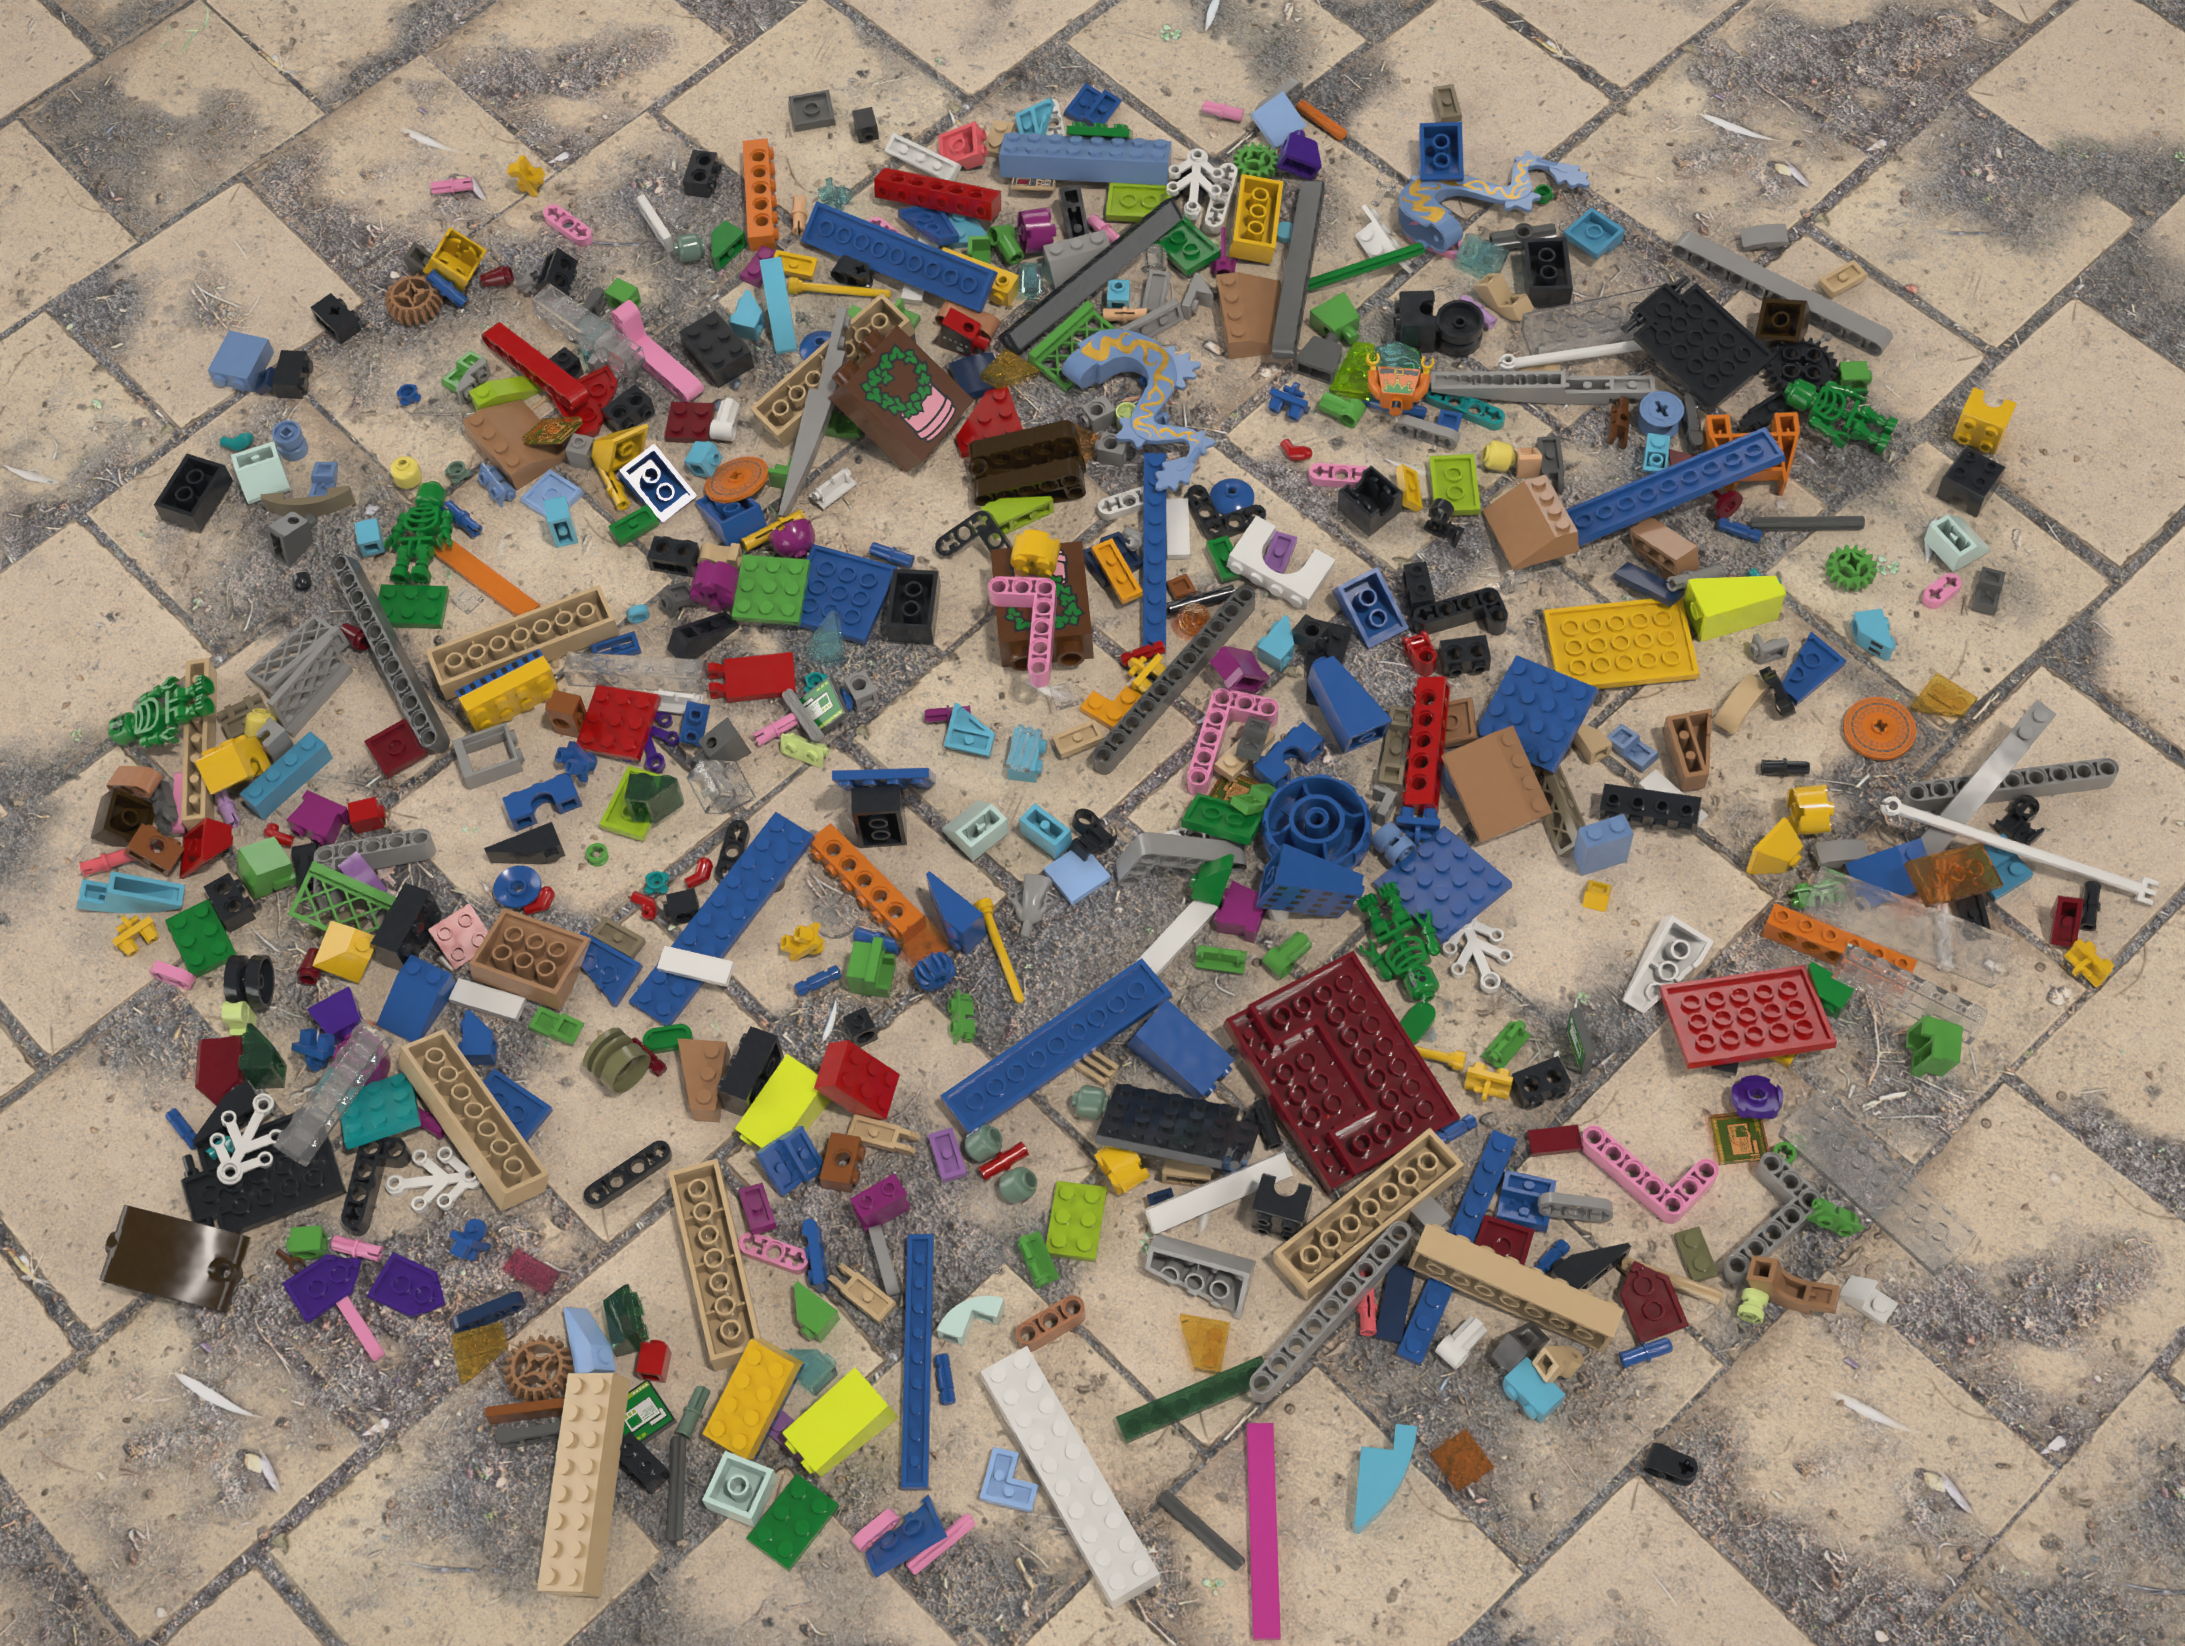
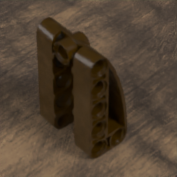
M1069 420L1057 421L975 440L968 446L970 458L968 470L972 477L973 498L977 506L983 507L987 503L994 502L1000 498L1051 496L1053 503H1060L1082 498L1086 494L1084 479L1086 465L1081 454L1080 437L1074 423Z
M124 1205L116 1230L110 1233L105 1245L107 1257L99 1280L115 1286L227 1313L234 1293V1286L243 1277L241 1264L245 1258L251 1238L204 1224ZM231 1267L230 1275L225 1278L224 1271Z

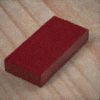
M1578 1125L1527 1130L1531 1157L1582 1152Z

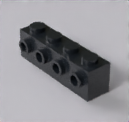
M1604 783L1600 804V819L1605 820L1624 814L1629 825L1634 827L1646 825L1652 826L1656 830L1673 829L1682 834L1697 833L1702 797Z

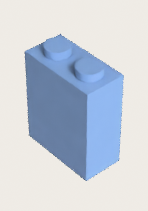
M229 330L208 368L209 375L213 383L220 387L227 386L239 391L254 392L258 375L266 369L274 354V350L269 339Z
M1624 814L1578 828L1573 858L1582 876L1627 862L1634 833Z

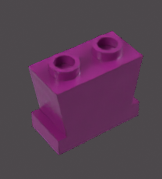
M1224 646L1217 650L1215 656L1209 661L1225 680L1224 684L1230 690L1256 694L1270 679L1266 671H1263L1252 651Z
M307 790L302 796L304 800L302 804L286 819L291 827L290 831L300 838L305 836L313 843L317 842L320 847L334 844L343 825L348 826L350 823L349 811L347 807Z
M1232 880L1230 888H1225L1222 896L1223 907L1222 909H1217L1214 917V922L1217 923V933L1245 936V941L1254 944L1267 910L1256 907L1259 893Z
M895 1173L850 1198L856 1208L853 1212L866 1234L869 1233V1227L879 1224L882 1226L911 1209L906 1199L907 1193Z

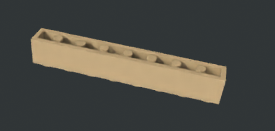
M209 658L186 661L185 688L195 684L196 676L201 674L209 677L215 688L214 693L208 696L214 703L215 712L205 717H194L189 723L184 725L181 821L188 832L206 817L214 820V795L210 794L195 763L196 760L203 757L202 752L216 747L217 671ZM193 698L187 707L196 703V698Z

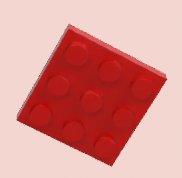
M596 685L576 743L586 753L590 752L598 755L641 761L662 698L658 694Z

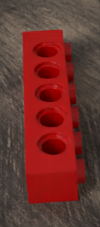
M885 167L874 178L875 198L992 221L1001 211V191Z
M1446 676L1418 677L1417 686L1413 688L1415 707L1411 708L1413 727L1409 729L1411 746L1410 749H1407L1406 753L1409 765L1408 770H1405L1404 773L1406 792L1402 793L1403 806L1414 808V815L1423 814L1426 808L1436 809L1437 814L1439 811L1443 759L1441 756L1445 751L1451 686Z

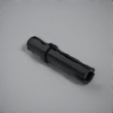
M1231 584L1193 596L1189 594L1185 598L1167 602L1168 614L1172 617L1184 612L1193 613L1196 609L1224 602L1234 593V586Z

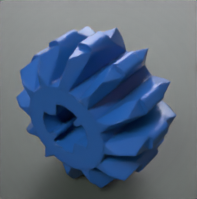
M940 951L936 954L932 952L927 957L924 956L923 960L917 962L913 972L918 986L922 990L930 992L933 989L937 991L940 987H945L946 983L951 982L952 977L956 975V968L952 959Z

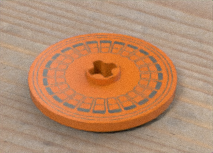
M757 457L733 459L716 468L712 477L707 478L705 492L712 501L718 503L740 501L753 495L763 487L769 477L767 473L769 468L764 460Z
M1870 697L1856 702L1848 710L1843 722V731L1847 742L1856 752L1873 760L1886 761L1901 757L1908 752L1916 737V724L1910 712L1900 703L1888 698ZM1876 726H1880L1881 729H1884L1883 732H1880L1879 728H1876Z

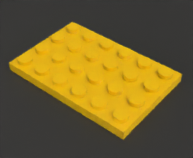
M1682 598L1671 607L1655 599H1643L1545 609L1543 611L1553 668L1557 672L1592 685L1597 689L1699 679V668Z

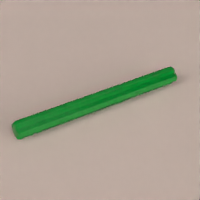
M1419 242L1311 277L1308 292L1424 255V246Z

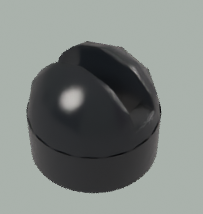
M298 572L292 576L293 585L297 590L306 591L311 587L312 581L308 572Z

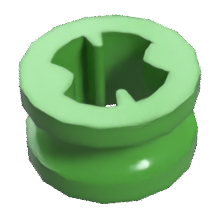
M594 843L586 850V856L590 865L599 867L608 861L609 855L605 845ZM599 851V854L601 853V857L596 858V856H594V852Z
M1779 1142L1774 1147L1773 1152L1780 1154L1781 1150H1785V1153L1789 1155L1785 1160L1792 1165L1797 1156L1796 1148L1789 1142Z

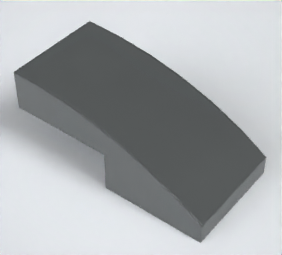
M1982 566L1971 610L1995 616L2006 572Z
M1248 717L1235 756L1259 762L1271 722Z

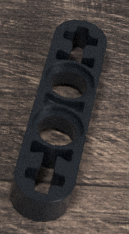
M662 1140L651 1143L590 1184L584 1191V1199L587 1205L593 1209H600L668 1164L672 1158L669 1144ZM658 1149L664 1152L663 1157L656 1154ZM647 1156L650 1157V1160L652 1159V1165L649 1164ZM637 1162L646 1164L645 1169L640 1173L632 1171L633 1165ZM617 1176L624 1178V1183L620 1187L611 1186L613 1178ZM605 1184L607 1185V1188L610 1191L609 1194H607L606 1190L603 1187ZM594 1192L600 1195V1199L597 1201L592 1196Z

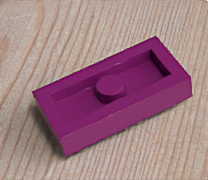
M762 245L740 274L741 281L760 288L763 283L760 260L774 258L776 251Z
M763 1182L738 1189L751 1234L756 1235L776 1229V1222Z

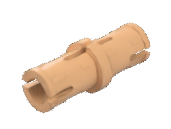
M798 194L793 197V210L791 211V219L793 220L792 233L798 236V229H800V236H802L805 231V221L808 218L806 211L807 199L804 195H801V201L799 202Z
M1123 306V308H1103V318L1105 320L1123 321V324H1128V321H1134L1147 314V308H1128V306Z

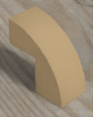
M1487 273L1474 285L1475 290L1483 301L1495 312L1507 319L1521 321L1534 309L1527 294H1512L1502 273Z
M1748 674L1728 697L1713 722L1728 732L1735 734L1742 727L1749 712L1760 705L1770 685L1754 675Z
M1581 724L1571 745H1576L1589 765L1610 756L1612 742L1603 733L1585 724Z

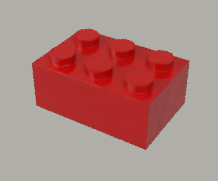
M849 1040L833 1042L827 1045L814 1089L854 1115L876 1120H886L900 1074Z

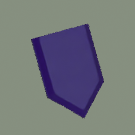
M392 1252L366 1296L410 1318L446 1305L437 1272Z
M326 1254L282 1283L307 1324L337 1305L336 1303L344 1297H349L353 1294L362 1259L353 1257L343 1258L337 1257V1255Z

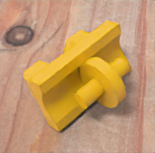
M521 155L517 163L509 164L507 173L511 178L518 177L517 187L521 192L528 191L531 197H537L538 187L544 183L545 171L541 167L534 168L526 156Z
M1158 653L1146 667L1144 663L1147 659L1144 656H1141L1139 660L1132 657L1128 661L1131 669L1127 673L1131 677L1135 674H1138V676L1129 687L1143 695L1153 684L1146 677L1151 674L1157 679L1166 669L1164 664L1160 662L1163 657Z
M122 915L120 918L124 923L116 927L120 935L112 939V942L118 950L121 949L128 957H131L140 951L134 940L143 936L146 942L151 944L160 937L155 928L156 924L150 916L140 921L137 915L129 920L125 915Z
M813 922L807 927L799 925L794 930V936L785 934L781 937V950L789 952V960L796 962L808 953L818 955L824 950V939L818 936L821 924Z
M2078 939L2064 957L2075 967L2072 971L2075 977L2082 974L2097 988L2111 974L2114 964L2108 958L2101 959L2096 954V946L2091 941L2083 942L2081 939Z
M1475 1062L1472 1067H1468L1464 1089L1483 1094L1481 1100L1483 1102H1487L1488 1095L1508 1100L1513 1077H1510V1070L1500 1068L1494 1073L1487 1071V1066L1484 1063Z

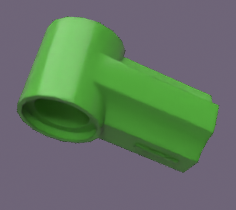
M1010 224L992 226L987 231V236L990 237V244L998 246L1009 265H1016L1019 261L1023 260L1025 255L1015 240L1014 227Z
M1325 392L1321 397L1319 410L1339 418V421L1344 426L1354 428L1364 415L1366 406L1359 399L1351 398L1346 400L1330 392Z
M1297 931L1280 947L1275 946L1270 949L1264 956L1262 963L1282 979L1292 971L1295 963L1312 948V943L1303 932Z

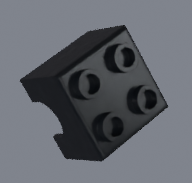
M1433 290L1401 291L1399 293V300H1395L1393 325L1396 331H1398L1395 332V345H1399V351L1420 350L1421 353L1434 352L1437 319L1436 316H1433V305L1435 302Z
M1964 446L1943 476L1936 497L1945 502H1948L1952 496L1958 497L1966 503V512L1977 517L1998 488L2006 467Z
M1371 465L1362 472V477L1355 487L1350 489V484H1346L1338 491L1337 510L1370 537L1402 511L1403 492Z
M1263 1173L1252 1206V1228H1255V1231L1259 1234L1270 1235V1233L1280 1235L1281 1239L1288 1241L1306 1226L1311 1209L1312 1186L1299 1183L1293 1195L1284 1197L1275 1191L1276 1176Z

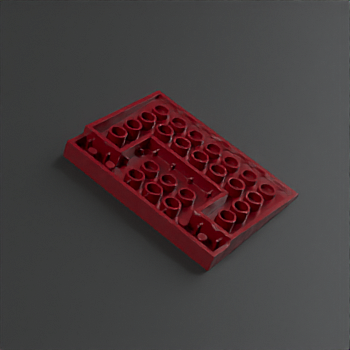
M1354 951L1250 1003L1246 1009L1230 1016L1223 1024L1228 1036L1327 1195L1332 1194L1389 1161L1429 1128L1436 1133L1461 1118ZM1330 1115V1118L1325 1119L1324 1116Z

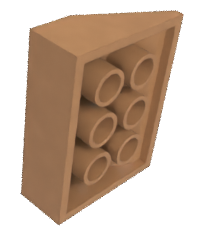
M1239 272L1216 275V292L1229 359L1272 354V341L1282 291L1279 280Z
M522 399L480 409L462 420L468 437L487 459L498 468L516 491L568 458L565 451L566 448L562 443L526 445L528 441L546 426Z
M1546 474L1524 480L1482 510L1513 571L1579 552L1578 531Z
M1513 726L1493 732L1441 756L1480 844L1537 823L1552 813Z
M503 908L468 964L473 980L560 1011L573 989L591 938Z

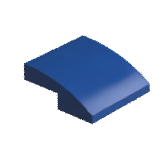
M1085 83L1065 109L1063 115L1075 122H1085L1088 127H1093V123L1106 124L1122 100L1105 89L1101 93Z
M801 1125L776 1138L755 1153L779 1196L786 1195L802 1181H810L822 1171L823 1167L821 1157Z
M1506 1170L1496 1218L1547 1233L1550 1217L1539 1213L1538 1197L1546 1192H1555L1556 1180Z

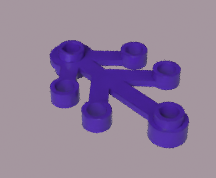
M657 711L655 720L659 722L660 727L665 729L671 727L673 724L671 715L667 712L661 713ZM663 719H669L667 722H662ZM652 726L645 746L648 754L646 765L650 772L657 774L665 769L666 762L663 755L657 753L651 735L665 740L669 747H675L679 744V736L675 731H666ZM671 737H675V738H676V739L673 740V741H669V738H671ZM622 759L624 762H631V761H633V760H628V759Z

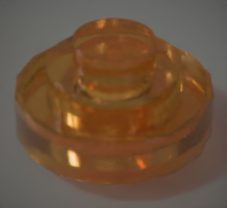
M1189 603L1179 610L1177 623L1183 634L1194 637L1210 620L1211 616L1204 605Z

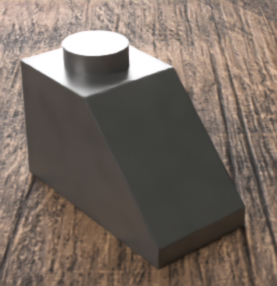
M1530 1321L1509 1332L1491 1356L1497 1360V1364L1502 1369L1510 1373L1526 1357L1531 1359L1550 1341V1338Z

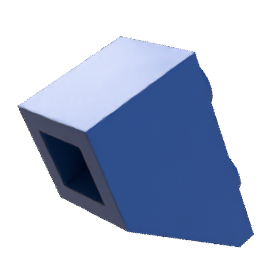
M465 1010V1018L460 1023L463 1038L462 1042L458 1043V1048L470 1065H496L498 1041L493 1032L471 1010Z

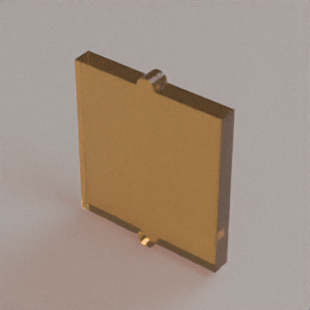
M926 915L921 917L912 926H908L907 931L895 940L896 944L914 966H917L918 961L923 960L924 956L927 957L932 952L936 954L942 951L946 954L952 948Z
M1467 1429L1452 1439L1447 1438L1443 1445L1430 1453L1457 1492H1460L1473 1482L1478 1483L1480 1477L1494 1469V1465Z

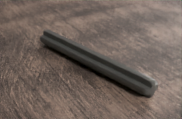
M1864 516L1752 517L1750 519V529L1756 528L1761 531L1864 529L1865 526Z

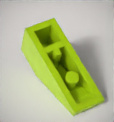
M524 375L487 381L470 390L469 394L475 409L478 411L522 399L525 401L542 392V390Z
M1051 496L1000 498L994 502L987 503L981 507V510L989 511L1006 535L1054 513V504ZM986 516L982 517V521L985 524V526V521L987 520ZM997 533L992 534L994 540L1000 538Z

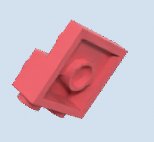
M976 121L938 135L939 155L961 166L963 165L966 170L985 163V157L988 156V150L984 144V141L987 140V134L983 128L979 127Z

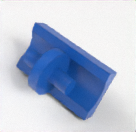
M1294 382L1291 387L1284 385L1283 391L1272 387L1269 392L1271 397L1268 406L1269 410L1280 414L1283 406L1286 405L1290 407L1287 417L1299 422L1304 413H1309L1310 407L1308 406V401L1303 400L1305 392L1299 390L1300 384Z
M687 700L679 742L702 747L698 741L705 734L710 705Z
M569 741L567 747H558L555 755V760L558 763L565 764V771L569 775H575L581 782H588V772L595 770L598 761L593 753H586L575 741Z
M1401 807L1400 814L1397 816L1396 826L1409 839H1414V844L1419 846L1420 839L1429 840V836L1440 829L1441 819H1438L1437 810L1433 808L1424 809L1423 818L1414 817V808Z
M316 1029L300 1030V1041L292 1043L291 1050L305 1054L304 1059L308 1069L319 1071L327 1065V1058L332 1055L334 1056L336 1048L334 1047L335 1035L319 1034L317 1041Z
M475 1218L466 1223L464 1232L452 1229L449 1237L455 1239L449 1253L461 1259L476 1261L481 1250L488 1251L491 1244L480 1241L487 1233L485 1222Z

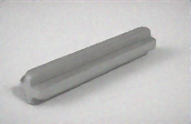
M787 689L783 692L782 698L812 741L818 743L820 740H823L824 734L794 691Z

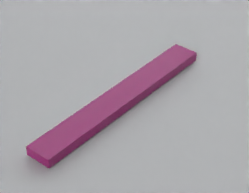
M1247 1423L1253 1641L1281 1640L1274 1424Z

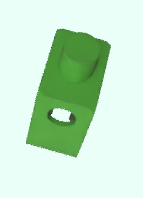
M1345 292L1310 310L1309 324L1324 337H1326L1327 333H1334L1339 338L1338 342L1344 338L1349 344H1354L1358 341L1360 335L1357 331L1359 330L1360 318Z

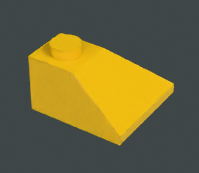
M643 424L598 438L594 441L591 457L607 473L627 465L643 453L649 426Z
M1783 817L1753 848L1746 870L1748 874L1785 873L1790 867L1794 869L1800 863L1803 845L1788 819Z
M330 921L312 966L359 984L374 950L370 944L374 935Z

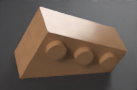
M1649 517L1629 530L1632 548L1648 564H1655L1662 571L1661 576L1665 580L1670 576L1680 575L1685 570L1694 571L1700 569L1696 544L1688 541L1678 532L1671 530L1663 522Z
M1712 709L1667 716L1662 732L1682 792L1701 789L1706 786L1710 766Z
M678 1039L689 1105L694 1120L720 1123L723 1101L718 1091V1084L720 1079L726 1076L729 1069L731 1053L728 1044L722 1041Z

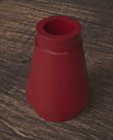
M501 265L480 275L483 287L509 286L510 283L514 282V275L509 265Z
M344 623L340 627L349 643L356 650H367L370 647L362 628L349 623Z
M317 948L308 949L296 972L298 981L302 984L315 985L321 979V969L312 966L319 950Z

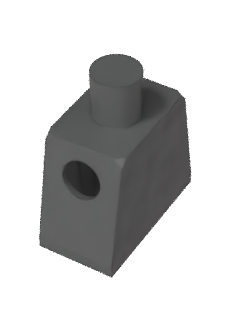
M1327 333L1325 339L1313 336L1295 358V373L1333 386L1342 357V345L1337 343L1339 340L1338 336L1334 333Z
M290 512L269 525L266 530L273 557L290 567L312 545L314 540L311 529L318 524L317 519L310 513L302 517L295 512Z
M727 717L699 739L698 742L704 751L693 757V760L700 770L713 762L718 770H722L752 752Z

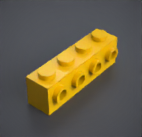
M943 247L942 250L998 272L988 300L998 305L1010 307L1021 290L1019 275Z

